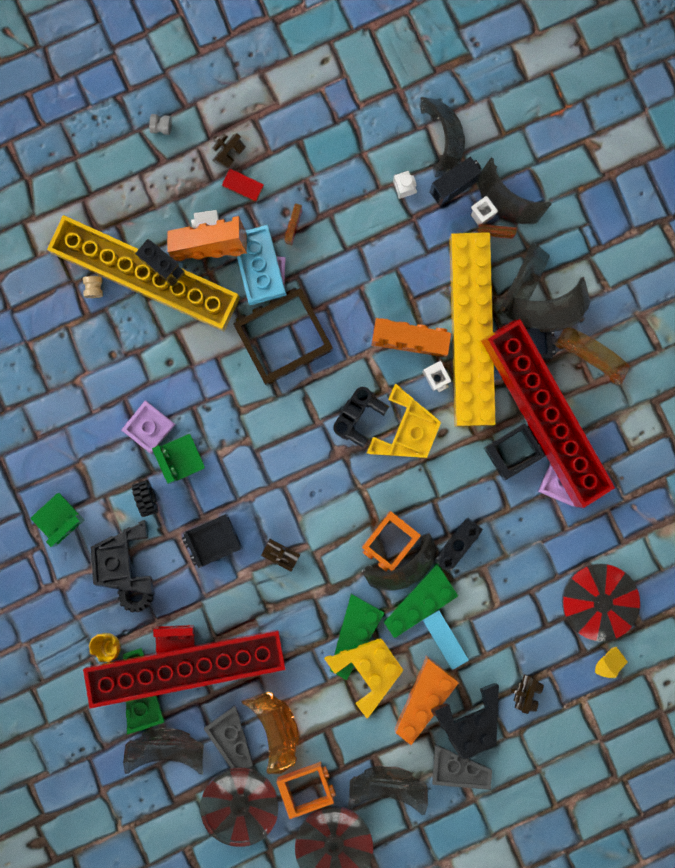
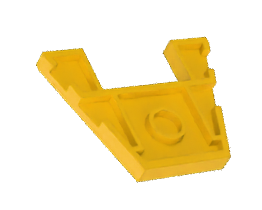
M395 384L388 400L406 407V411L392 444L373 437L367 454L427 458L441 422L402 390L400 386Z
M381 638L324 658L334 674L352 662L370 687L371 692L356 702V705L366 719L372 714L403 672L402 667Z

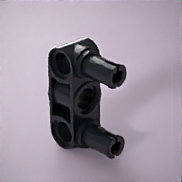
M359 387L355 390L333 425L334 433L344 440L349 439L362 448L369 438L356 431L354 425H356L365 411V407H370L383 416L390 407L377 399L376 395L367 387ZM365 391L368 394V398L365 401L359 400L357 398L358 392ZM339 423L347 425L345 433H339L336 430Z
M467 517L437 554L434 562L450 573L479 537L483 529ZM456 540L463 541V547L460 550L453 548Z

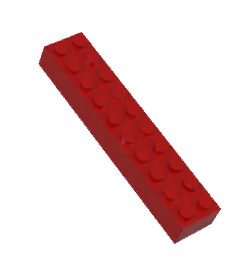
M521 319L510 322L482 339L483 346L574 506L585 508L615 489Z
M277 629L87 666L83 669L89 709L283 671L285 670Z

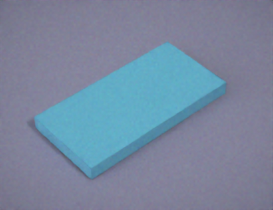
M264 225L247 230V254H241L237 256L249 305L286 296L269 226Z

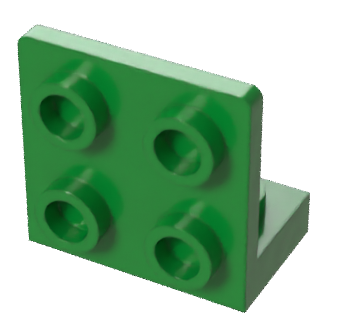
M187 434L165 445H158L152 448L167 484H172L205 469L191 434Z
M57 493L31 517V520L48 537L46 543L50 547L60 544L85 521L61 493Z

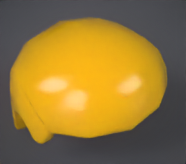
M111 633L97 634L89 643L90 654L96 656L99 662H112L118 658L121 650L118 638Z

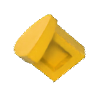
M613 647L597 662L595 673L606 678H616L619 675V671L628 661L617 647Z

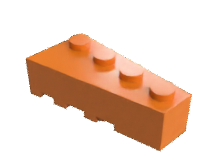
M239 216L232 217V221L225 222L224 219L217 220L215 225L199 224L196 229L189 226L167 231V252L176 261H183L188 258L197 260L204 257L220 258L224 255L240 256L241 254H247V232Z
M376 318L371 346L446 358L448 356L451 333L447 332V329L436 328L435 330L428 328L426 325L415 326L407 322H395L389 319Z
M427 655L395 726V733L410 745L413 744L434 715L431 709L442 705L459 684L454 676Z

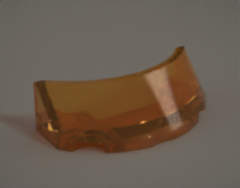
M565 325L554 342L555 346L559 349L565 348L569 353L576 354L604 372V375L609 376L610 381L614 384L620 385L623 383L630 366L616 353L595 339Z
M264 692L242 700V705L247 706L257 715L265 729L269 746L267 774H282L293 767L297 761L295 753L296 746H299V732L294 715L288 705L283 700L275 697L274 693Z

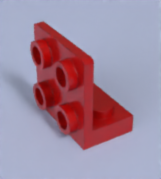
M194 625L155 626L153 629V637H156V653L195 646Z

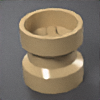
M83 277V284L85 285V290L83 291L84 298L103 297V291L101 290L102 277Z

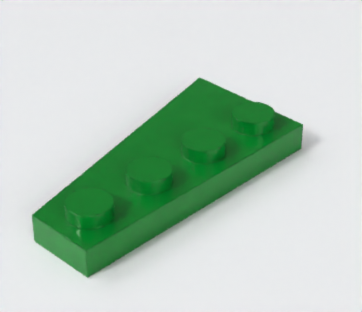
M438 564L432 568L402 603L385 619L384 624L394 639L458 597V594Z
M351 593L334 655L368 643L384 612ZM351 662L336 675L347 680L354 668L353 663Z
M143 648L124 653L123 659L144 656ZM157 695L126 701L127 735L165 722Z

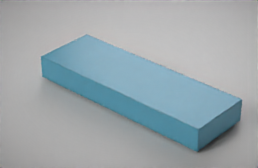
M439 610L423 619L452 670L469 661Z

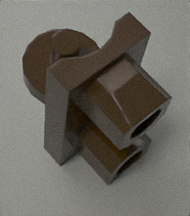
M238 133L233 134L226 144L224 143L228 138L226 134H223L221 138L217 136L212 138L216 143L212 149L216 152L220 147L222 148L212 159L213 162L216 164L220 163L226 168L232 165L235 160L227 153L232 149L240 155L246 148L240 140L241 136Z
M269 539L261 554L262 557L292 572L301 555L272 539Z
M524 674L522 683L519 682L517 688H511L510 690L511 693L515 694L513 701L516 704L514 708L525 714H529V711L536 712L539 704L538 701L533 699L534 693L541 694L544 684Z

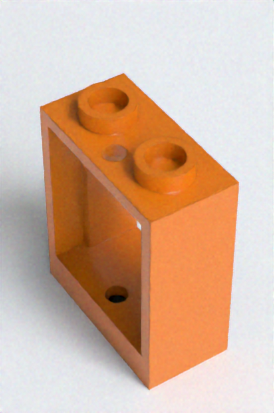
M389 511L363 544L362 548L364 551L362 553L371 560L373 557L379 561L378 566L386 572L388 569L393 572L421 535L393 512ZM389 521L412 537L392 564L369 547Z
M321 762L277 777V785L289 819L334 804L336 792L333 784L329 785L327 780L330 777L326 766L323 767ZM318 771L327 796L296 807L288 781Z

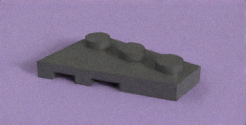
M234 705L203 729L231 769H248L253 766V761L237 707Z
M435 744L432 785L491 790V768L469 758L464 760L457 753Z

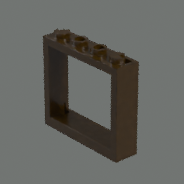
M293 288L287 291L286 296L270 300V304L265 307L262 305L252 310V314L248 316L245 314L241 315L233 323L266 386L333 351L331 343L301 288ZM299 297L324 345L266 375L242 327Z

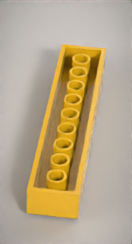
M65 215L62 216L47 248L50 253L223 332H225L240 299L237 293L184 270L183 276L172 287L135 254L138 251L137 248Z
M451 233L449 246L454 427L495 425L494 363L481 342L482 339L493 333L490 233Z

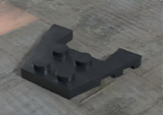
M146 520L138 522L139 524L131 528L128 527L122 533L111 536L91 547L93 585L149 595L154 594L152 577L144 576L132 579L129 542L149 538Z
M497 683L480 688L484 704L483 709L455 721L453 720L450 704L444 703L431 709L432 714L438 719L439 725L448 735V739L457 754L464 760L497 745L499 685Z

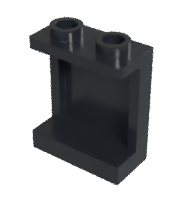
M149 239L135 253L146 266L172 287L185 273L178 266V262Z
M224 514L183 533V543L186 548H190L192 553L190 555L191 561L198 568L243 549L228 514Z

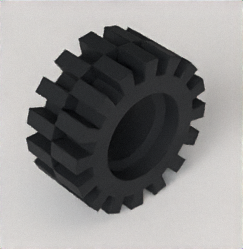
M144 480L132 484L134 501L140 515L146 517L158 513L157 500L155 499L150 482Z
M118 590L117 592L119 594V597H117L118 601L120 600L121 602L120 606H123L124 610H129L132 613L145 610L154 599V594H143L141 601L134 602L129 598V591Z

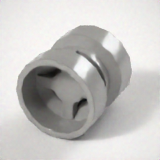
M151 114L149 123L150 133L157 134L162 132L164 135H170L172 128L171 116L164 115L159 117L158 114Z

